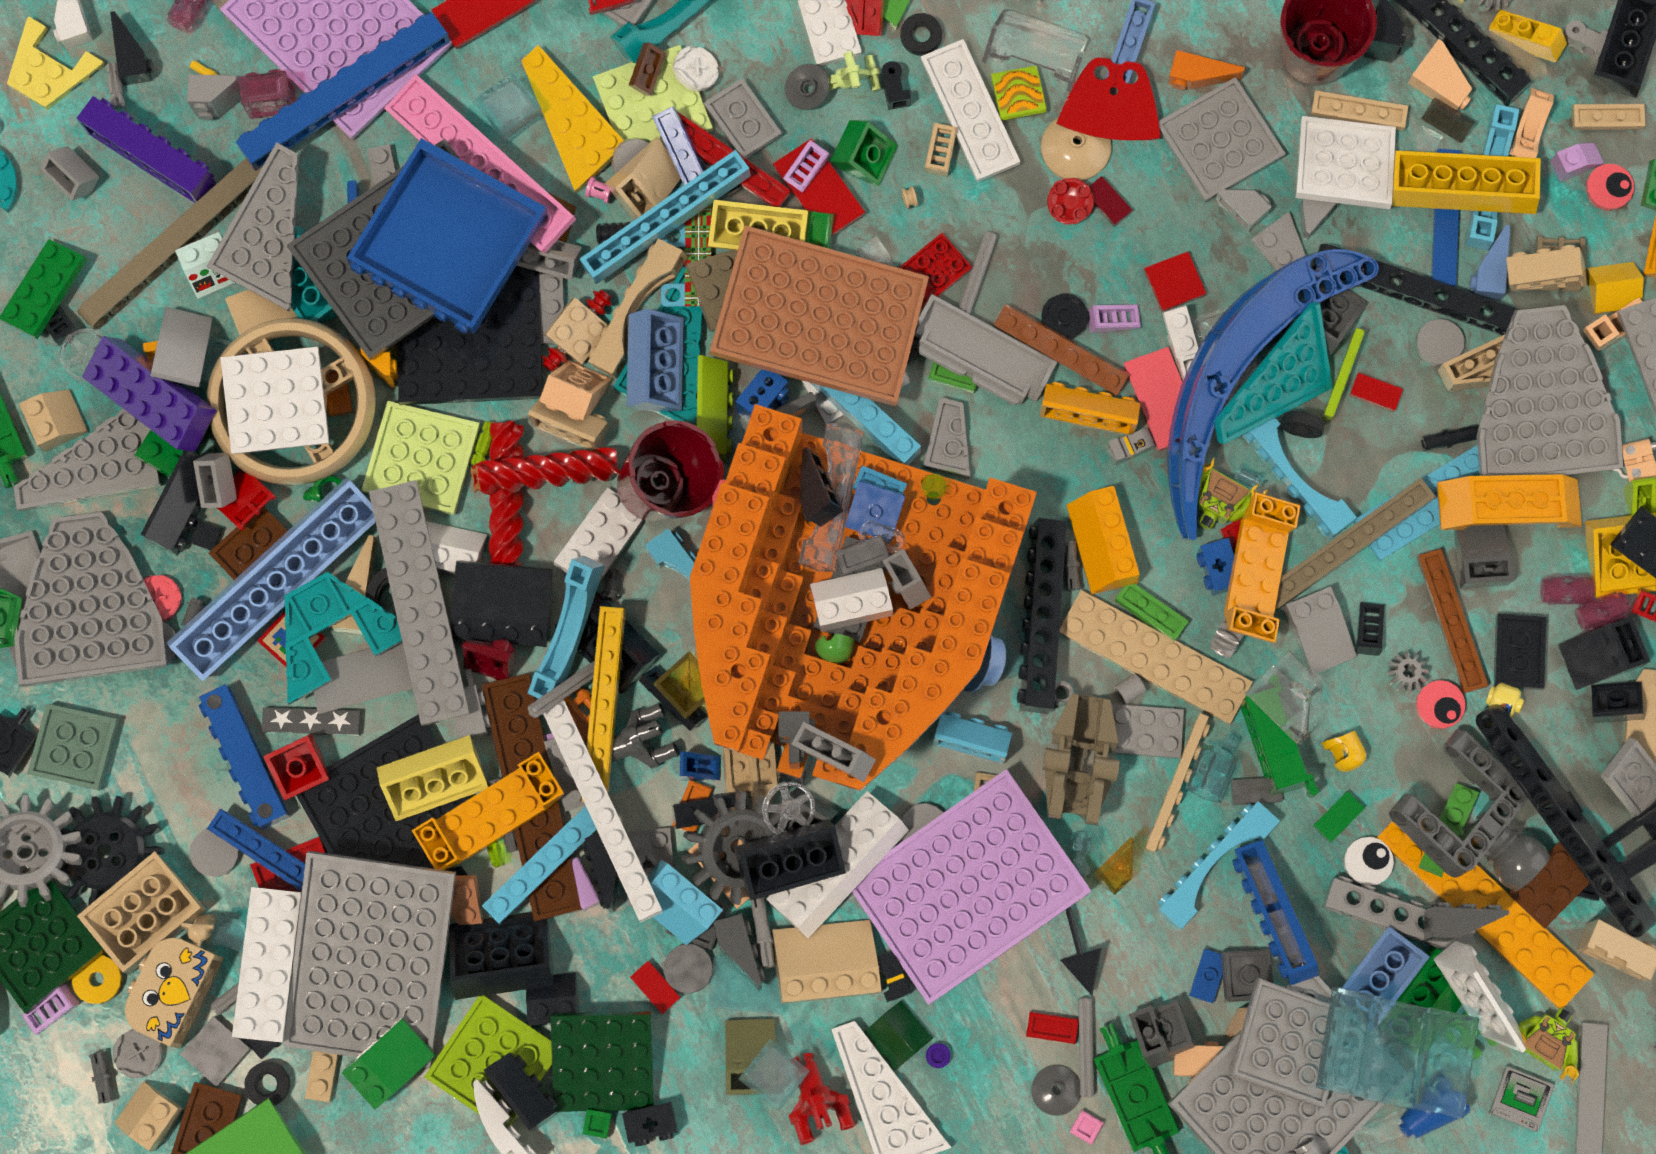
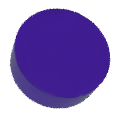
M935 1043L926 1051V1061L933 1068H943L950 1061V1051L944 1044Z

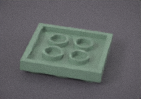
M46 703L27 774L100 791L119 720Z

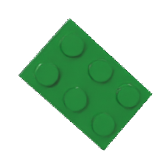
M209 424V426H208V428H207V430H206V432H205V434H204L202 440L200 441L198 447L200 446L201 442L203 441V439L205 438V436L207 435V433H208L209 430L211 429L210 424ZM150 430L134 454V457L170 478L184 450L174 448Z

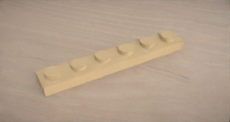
M1199 713L1144 848V851L1153 855L1156 849L1160 851L1166 838L1162 836L1165 827L1169 828L1175 814H1172L1171 810L1174 804L1179 805L1184 793L1180 791L1182 783H1187L1193 769H1190L1189 765L1192 759L1197 760L1201 750V747L1198 746L1201 737H1206L1210 728V724L1207 723L1209 716Z

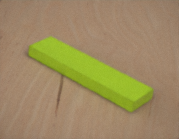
M1356 328L1350 339L1322 415V419L1325 422H1331L1336 412L1365 333L1362 329Z

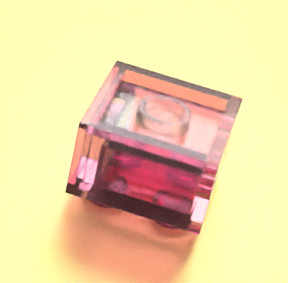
M273 69L268 71V73L258 74L251 72L245 74V76L238 77L241 104L250 120L273 117L278 114V111L283 106L291 105L295 102L294 86L286 71Z

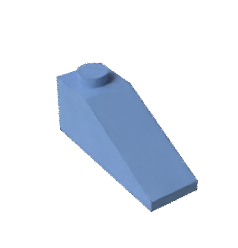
M1505 225L1474 275L1470 276L1469 289H1473V294L1492 300H1501L1505 295L1507 277L1506 257H1508L1511 225Z

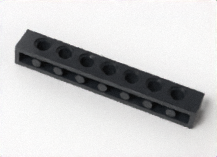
M1394 0L1435 40H1441L1449 53L1505 106L1508 107L1529 86L1532 80L1529 78L1528 73L1522 68H1518L1508 54L1501 52L1491 38L1484 36L1474 22L1467 20L1457 6L1451 5L1447 0ZM1431 10H1438L1440 11L1441 15L1436 16L1432 13ZM1453 25L1457 27L1458 31H1451L1448 26ZM1470 41L1475 47H1468L1465 42ZM1482 57L1489 58L1492 61V63H1485L1482 60ZM1499 73H1505L1509 79H1502Z
M1038 518L1029 528V539H1032V544L1027 552V562H1030V571H1027L1025 577V585H1028V594L1025 595L1023 604L1024 609H1027L1026 618L1022 622V632H1025V641H1022L1020 647L1023 665H1020L1018 678L1022 679L1021 688L1017 692V703H1020L1019 711L1049 714L1054 710L1067 521ZM1041 541L1049 543L1051 549H1044ZM1040 564L1046 565L1049 573L1042 572ZM1038 587H1042L1047 591L1046 597L1039 594ZM1036 611H1042L1045 614L1046 620L1039 619ZM1035 634L1043 637V644L1035 640ZM1033 657L1039 658L1042 661V667H1037L1033 663ZM1031 681L1038 682L1041 690H1034L1031 686Z

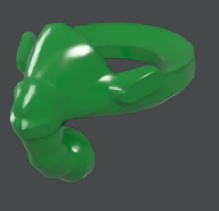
M335 476L319 479L314 483L313 487H309L304 492L303 498L306 501L319 503L324 498L321 494V488L326 482L332 481L338 485L342 481Z

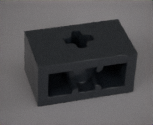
M672 1102L622 1113L628 1143H634L635 1147L650 1144L649 1139L659 1137V1141L674 1138L673 1133L679 1132ZM649 1118L658 1123V1126L654 1127V1132L644 1127V1124L648 1123Z

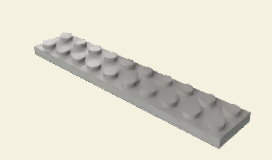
M415 480L369 491L420 723L422 726L470 715L418 483Z

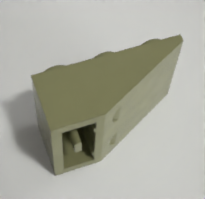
M775 1019L725 1020L726 1095L777 1094Z

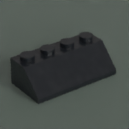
M1656 0L1617 1L1594 73V77L1613 92L1637 98L1656 40Z
M186 450L182 452L141 532V535L151 544L176 556L179 551H183L188 542L186 537L189 531L196 527L199 520L198 514L201 510L193 461L200 458V456Z
M597 591L577 649L590 663L595 661L600 606L612 607ZM626 620L624 624L618 692L621 695L651 667L660 655Z
M829 820L734 846L738 867L750 900L846 873L836 828Z

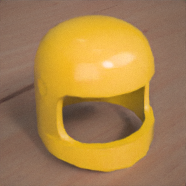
M1355 730L1341 737L1329 739L1321 743L1324 750L1332 752L1336 761L1333 765L1340 772L1353 771L1362 766L1366 761V750ZM1343 749H1344V751L1346 752V754L1348 755L1345 759H1344Z

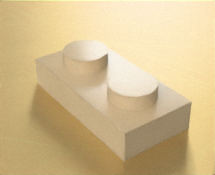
M313 1051L305 1099L331 1103L339 1059L338 1054Z

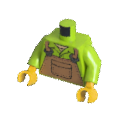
M1214 457L1210 464L1204 463L1197 502V510L1203 513L1198 524L1207 530L1212 529L1216 520L1226 524L1228 521L1235 522L1243 518L1253 494L1257 492L1256 488L1260 485V483H1257L1250 490L1212 468L1215 462ZM1266 489L1263 494L1266 495L1268 490Z
M1559 1008L1554 1018L1545 1014L1541 1016L1534 1015L1521 1021L1518 1027L1526 1048L1525 1052L1556 1072L1562 1071L1564 1067L1563 1072L1560 1074V1079L1563 1080L1568 1075L1571 1078L1570 1083L1573 1084L1579 1076L1577 1070L1578 1042L1575 1040L1576 1033L1566 1027L1573 1015L1567 1010Z

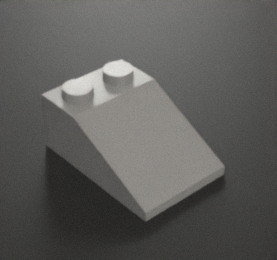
M1331 586L1289 603L1283 608L1282 611L1312 676L1357 657L1341 608Z

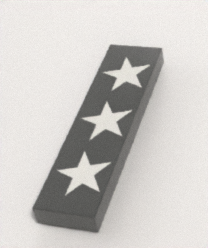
M263 708L261 732L360 736L361 711L332 710L319 714L317 709Z

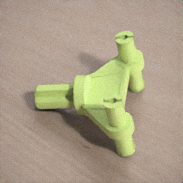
M853 51L846 52L843 55L847 67L837 69L836 74L828 76L830 83L829 91L839 87L842 89H847L851 86L853 89L862 86L860 79L866 78L870 79L873 92L882 89L879 80L880 70L876 68L874 55L865 56L864 60L867 69H860L859 65L855 63Z

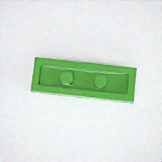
M1136 584L1124 586L1114 600L1174 642L1189 622Z

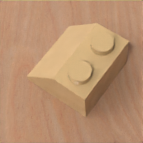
M69 389L41 393L19 403L37 446L44 452L88 433Z
M143 1081L114 1123L128 1137L145 1149L156 1151L184 1111V1108Z

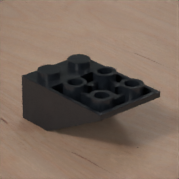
M1632 616L1557 645L1575 690L1643 667L1651 662Z
M596 834L585 838L586 845H583L586 859L593 863L594 868L590 869L593 882L600 886L601 892L597 893L600 905L603 909L606 908L610 913H613L620 878L600 835Z

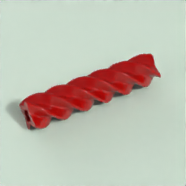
M514 421L490 423V435L492 438L489 452L490 459L498 462L511 457L523 459L524 449L519 443V439L524 434V426L515 424ZM500 488L495 494L489 496L492 510L489 518V528L492 534L489 541V552L492 558L490 563L523 566L518 558L523 552L524 545L518 534L523 529L524 520L518 511L524 503V496L520 490L508 492Z
M601 447L592 451L576 450L568 454L556 452L546 456L531 455L523 459L511 457L499 462L485 460L471 467L474 493L479 490L486 495H493L500 488L508 492H517L524 485L538 490L547 482L556 487H562L570 480L578 484H586L593 477L607 482L614 477L615 473L619 474L617 451L610 447Z

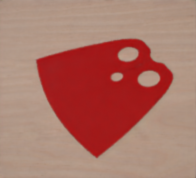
M1097 57L1092 59L1074 84L1056 123L1082 134L1105 139L1135 141L1160 138L1157 109L1150 81L1143 66L1136 62L1126 61L1123 64H1115L1108 58ZM1105 66L1109 71L1108 77L1104 80L1097 79L1094 75L1096 67ZM1134 70L1138 75L1137 81L1133 84L1126 83L1123 79L1125 71ZM1110 88H1117L1118 93L1116 95L1110 94Z

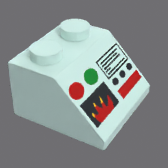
M220 232L175 250L183 271L198 300L237 284L206 267L223 238Z

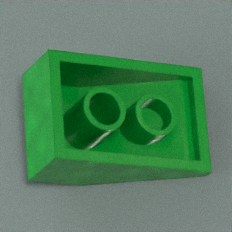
M401 1018L345 1067L342 1074L372 1108L376 1110L436 1054L412 1027Z

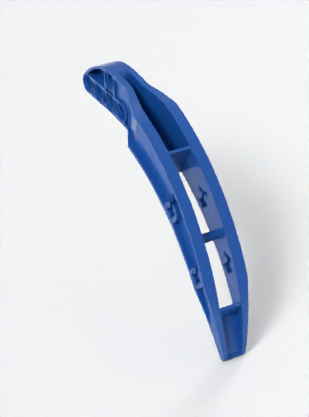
M1344 249L1319 251L1300 257L1246 290L1231 304L1211 328L1199 346L1182 382L1169 433L1167 452L1169 490L1177 526L1183 539L1195 540L1197 538L1198 492L1206 452L1215 427L1214 420L1221 413L1229 394L1244 370L1264 346L1298 314L1303 312L1311 302L1319 303L1374 278L1378 273L1379 267L1373 258L1359 252ZM1312 259H1314L1317 264L1315 271H1313L1310 266ZM1363 263L1367 266V272L1365 275L1361 271V265ZM1342 272L1346 275V282L1344 284L1340 281ZM1321 281L1325 284V291L1323 293L1319 290ZM1300 290L1304 293L1303 302H1300L1298 299Z

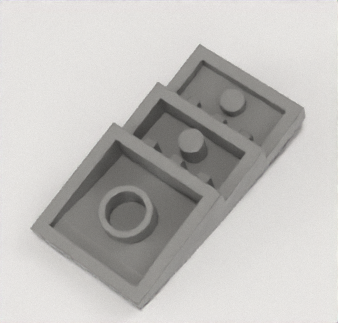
M165 307L150 376L199 387L212 318Z

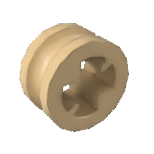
M910 186L908 190L902 188L901 194L905 208L909 209L911 205L917 207L918 202L914 187Z

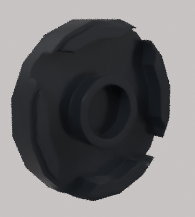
M1062 293L1048 299L1043 306L1041 314L1042 324L1070 340L1083 333L1089 318L1084 302L1077 296L1068 293Z

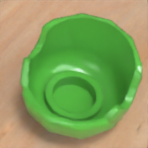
M834 634L833 638L827 641L823 635L821 639L816 640L815 648L817 654L823 660L832 663H842L850 658L855 640L846 635Z

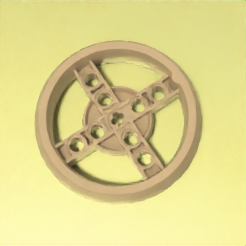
M283 318L267 321L239 335L227 346L217 360L207 389V403L216 409L210 426L223 452L229 453L230 460L249 475L278 485L294 486L314 483L344 468L364 445L370 433L375 415L376 398L374 383L370 370L360 352L347 338L336 330L322 323L301 318ZM298 336L324 344L340 357V359L321 369L326 409L328 394L352 380L355 383L357 410L349 434L335 451L331 444H321L318 449L304 446L314 463L302 467L272 465L256 458L251 453L231 454L220 357L274 352L269 341L280 337ZM332 371H337L339 374L338 380L335 383H328L327 375Z

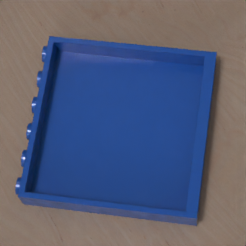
M421 138L347 256L350 269L359 275L364 273L370 276V280L378 286L383 287L386 285L390 287L392 293L400 298L408 297L413 300L412 303L422 310L427 308L433 311V315L441 321H451L459 331L463 333L469 331L475 334L547 216V209L540 203Z

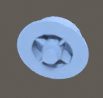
M991 634L981 668L964 688L965 691L975 692L982 685L993 686L997 683L1002 675L1006 660V649L1001 639L994 638Z

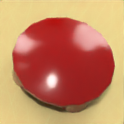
M1065 178L1054 183L1047 197V205L1051 216L1058 222L1066 225L1077 224L1084 221L1090 215L1094 205V197L1090 187L1082 180Z

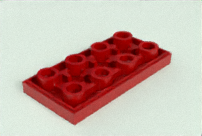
M447 0L431 10L457 50L535 4L536 1Z
M809 140L773 163V167L782 179ZM813 150L809 153L817 160L821 157ZM805 158L804 162L813 168L815 163ZM828 160L803 193L783 179L804 210L808 211V214L809 211L834 214L831 237L865 215L861 205ZM801 165L798 167V170L808 176L810 172ZM796 173L792 175L793 178L803 183L804 179Z
M941 233L899 268L929 276L921 312L932 294L939 297L969 273L973 267L947 237Z

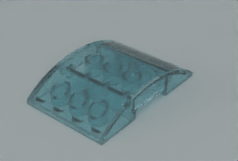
M1332 987L1316 1088L1386 1105L1464 1118L1479 1018Z

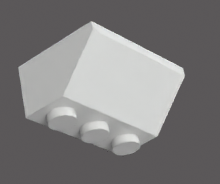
M426 521L438 573L454 576L456 561L481 563L488 537L487 534Z
M882 568L810 584L821 632L893 616L891 599Z

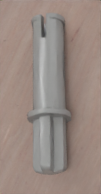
M766 897L760 900H750L756 934L755 945L758 947L760 967L762 969H769L775 965L772 948L774 940L771 939Z

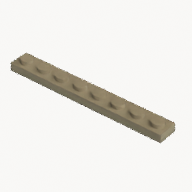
M1419 478L1281 576L1275 609L1278 611L1433 501L1436 496L1423 479Z

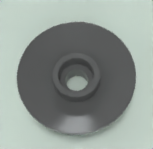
M800 65L787 77L785 83L786 98L797 109H814L822 104L828 95L830 87L829 78L826 72L817 65ZM813 86L812 91L807 93L808 87Z
M1059 1065L1048 1066L1042 1069L1032 1082L1031 1094L1033 1101L1046 1114L1053 1116L1067 1114L1076 1107L1080 1100V1082L1070 1069ZM1053 1086H1060L1061 1093L1059 1095L1053 1094Z

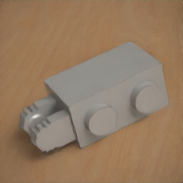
M467 669L465 676L469 687H464L470 715L453 719L457 739L470 735L471 739L488 736V728H491L489 716L484 714L482 705L486 704L483 690L479 691L475 685L472 670Z

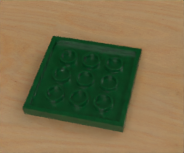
M53 879L46 883L51 893V900L46 901L40 895L39 888H35L27 892L28 902L26 907H21L18 900L15 899L0 912V981L25 1014H29L57 988L62 987L105 952L77 917L79 914Z
M651 1011L551 1013L553 1099L558 1104L555 1107L557 1112L587 1111V1109L594 1111H625L654 1106Z

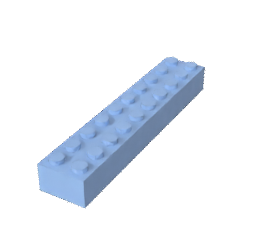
M345 478L166 642L168 646L204 681L284 607V595L317 577L375 523L371 502L349 479Z

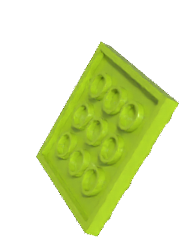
M478 996L424 1078L479 1114L473 1082L477 1079L481 1080L482 1083L485 1080L488 1081L495 1089L493 1095L498 1101L503 1099L508 1104L483 1070L510 1052L515 1056L519 1053L527 1063L525 1070L531 1076L534 1073L541 1082L552 1066L551 1040L487 997ZM513 1109L509 1112L513 1118L506 1123L507 1127L513 1125L518 1117Z

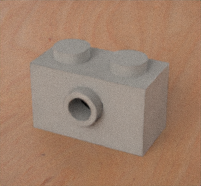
M68 145L48 152L40 168L72 201L91 194L99 179V176Z
M209 453L193 461L201 508H222L237 500L229 453Z
M904 548L882 560L893 581L889 582L896 595L901 593L910 609L931 598Z

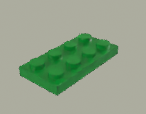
M48 239L1 313L0 320L38 339L88 259Z

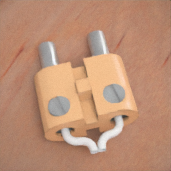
M1648 438L1623 444L1622 455L1627 475H1624L1621 469H1613V471H1617L1622 478H1628L1629 482L1656 477V463L1653 456V450H1656V442H1650Z

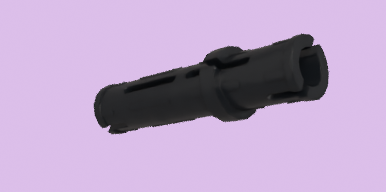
M1479 424L1449 431L1444 429L1440 433L1421 436L1423 451L1442 447L1447 449L1455 444L1477 440Z

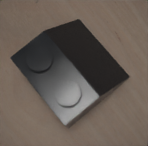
M1379 0L1375 8L1377 18L1376 33L1370 47L1365 52V57L1392 63L1395 56L1400 55L1407 33L1403 32L1404 23L1387 0Z
M576 972L554 974V986L526 990L528 1026L551 1025V1013H580Z

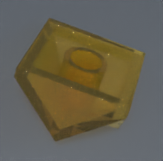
M690 651L653 683L685 720L705 703L698 660Z
M1130 837L1092 876L1114 895L1132 879L1134 840Z

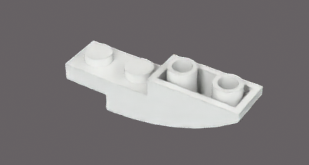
M1185 305L1162 312L1168 332V342L1182 382L1198 350L1187 306Z
M479 1079L474 1081V1096L480 1118L489 1137L500 1153L510 1154L513 1151L515 1154H537L528 1143L524 1146L518 1138L521 1135L512 1125L506 1126V1123L513 1118L509 1114L512 1110L503 1099L500 1101L496 1099L493 1095L495 1089L488 1081L485 1080L483 1083Z

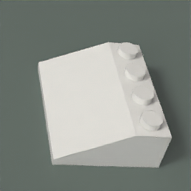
M1458 941L1453 942L1434 958L1440 971L1482 1037L1523 1053L1526 1048L1518 1024L1512 1015L1514 1012L1502 1000L1500 996L1501 991L1489 979V972L1486 967L1477 960L1475 949L1469 944H1463Z

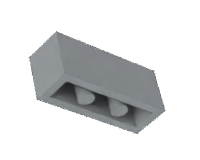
M805 722L802 723L792 742L793 746L806 754L862 782L865 781L876 759L865 752Z

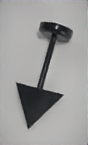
M1069 907L1065 911L1077 955L1061 959L1060 961L1090 995H1093L1102 948L1083 953L1071 907Z

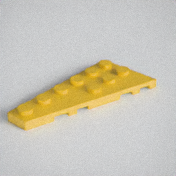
M537 45L521 62L573 189L578 193L588 184L591 177L599 174L613 160L615 148L624 139L547 53Z

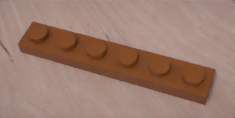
M1007 303L994 323V326L1118 396L1130 375L1128 372Z
M1442 549L1418 555L1417 560L1463 694L1488 687Z

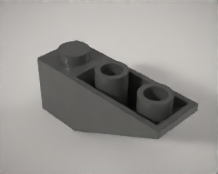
M742 914L714 921L713 927L720 951L758 991L762 990L761 982L765 981L762 967L757 968L755 958L759 956L755 943L750 944L748 935L752 934L749 921H744Z

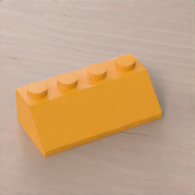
M1052 382L1051 384H1046L1039 417L1131 435L1135 432L1138 423L1140 403L1135 402L1136 400L1130 397L1118 399L1106 392L1094 394L1089 393V390L1086 388L1075 387V389L1065 388V385L1062 383Z
M1110 486L1090 491L1068 503L1066 507L1091 595L1122 588L1127 585L1138 584L1140 574L1115 487Z

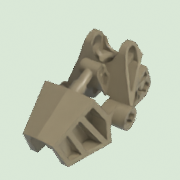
M1071 694L1052 732V744H1058V750L1046 748L1042 770H1045L1047 816L1049 818L1061 819L1063 813H1073L1084 819L1085 824L1098 826L1101 807L1112 783L1117 781L1120 760L1107 758L1108 753L1113 754L1118 745L1111 700ZM1071 747H1075L1074 767L1073 769L1068 770L1071 754L1070 749ZM1088 749L1095 751L1091 776H1088V772L1083 771Z

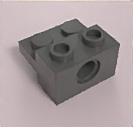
M779 712L780 744H789L790 769H800V762H805V752L793 746L792 742L803 722L815 727V718H810L809 712Z
M1178 1000L1155 1009L1151 1005L1129 1014L1143 1057L1150 1068L1174 1060V1055L1195 1047Z

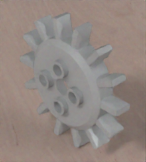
M22 795L20 802L21 812L10 814L8 806L3 801H0V814L3 817L0 819V904L5 899L9 889L18 890L17 900L21 907H26L28 890L39 888L40 895L46 901L51 900V893L46 883L51 879L55 878L61 884L70 885L71 881L68 875L60 869L63 863L81 865L82 859L79 854L66 852L65 846L81 842L82 836L79 831L65 835L61 834L60 830L70 824L73 818L68 811L55 821L48 818L54 808L51 799L47 798L40 812L37 813L31 811V802L28 795ZM25 836H31L29 841H23ZM23 848L32 849V854L28 858L23 859L19 857V852ZM41 852H48L45 857H40ZM7 853L13 854L9 859L4 858ZM25 868L30 869V871L27 874L21 873L22 870Z

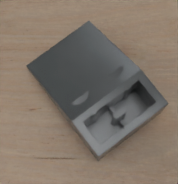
M1504 525L1469 526L1464 530H1454L1460 589L1508 586L1514 581L1512 555Z
M1438 902L1424 911V941L1450 942L1508 915L1509 910H1502L1500 905H1486V907L1477 909L1476 904H1461V906L1454 908L1451 907V903Z

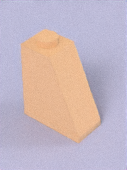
M1438 39L1412 74L1408 84L1455 115L1459 108L1464 110L1470 102L1471 98L1468 95L1472 88L1444 43Z

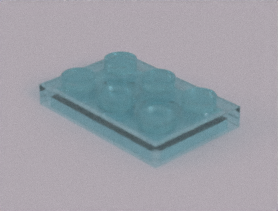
M714 957L708 1007L782 1015L783 1004H780L776 964L772 968L762 969L765 981L761 982L762 990L758 991L729 959ZM756 962L757 968L760 967V962Z

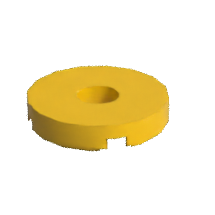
M100 955L72 978L74 992L81 1000L90 1004H103L117 996L120 991L123 975L111 958ZM95 973H101L104 978L103 983L95 987L91 982L92 976Z

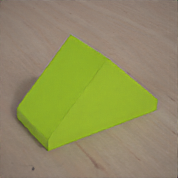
M1656 477L1632 480L1623 488L1629 516L1634 515L1641 506L1650 513L1656 512Z

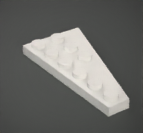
M855 1021L831 1029L874 1154H935L951 1148Z

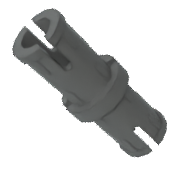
M1077 541L1065 542L1064 570L1066 591H1076L1075 588L1077 590L1082 589L1079 573L1081 562H1078Z
M105 1052L89 1055L94 1075L91 1078L92 1083H95L98 1104L115 1101L110 1082L112 1074L108 1072Z

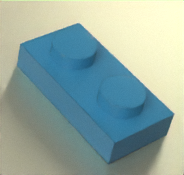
M861 466L853 485V490L856 491L859 480L904 494L907 483Z

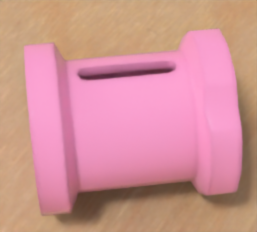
M591 177L586 188L585 197L590 198L592 196L609 204L613 193L605 183L596 181L595 177Z

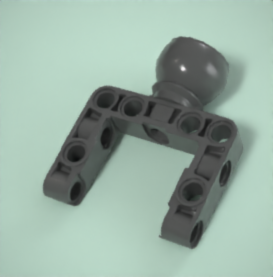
M1455 730L1443 745V751L1454 762L1453 765L1471 783L1477 784L1489 796V802L1476 817L1478 820L1459 838L1436 815L1431 813L1417 798L1410 794H1403L1390 810L1389 817L1449 876L1454 878L1460 877L1475 868L1483 857H1487L1488 861H1493V869L1499 881L1505 887L1516 892L1527 885L1543 869L1551 855L1538 840L1530 836L1518 835V830L1511 828L1512 819L1528 798L1508 770L1470 734L1464 730Z

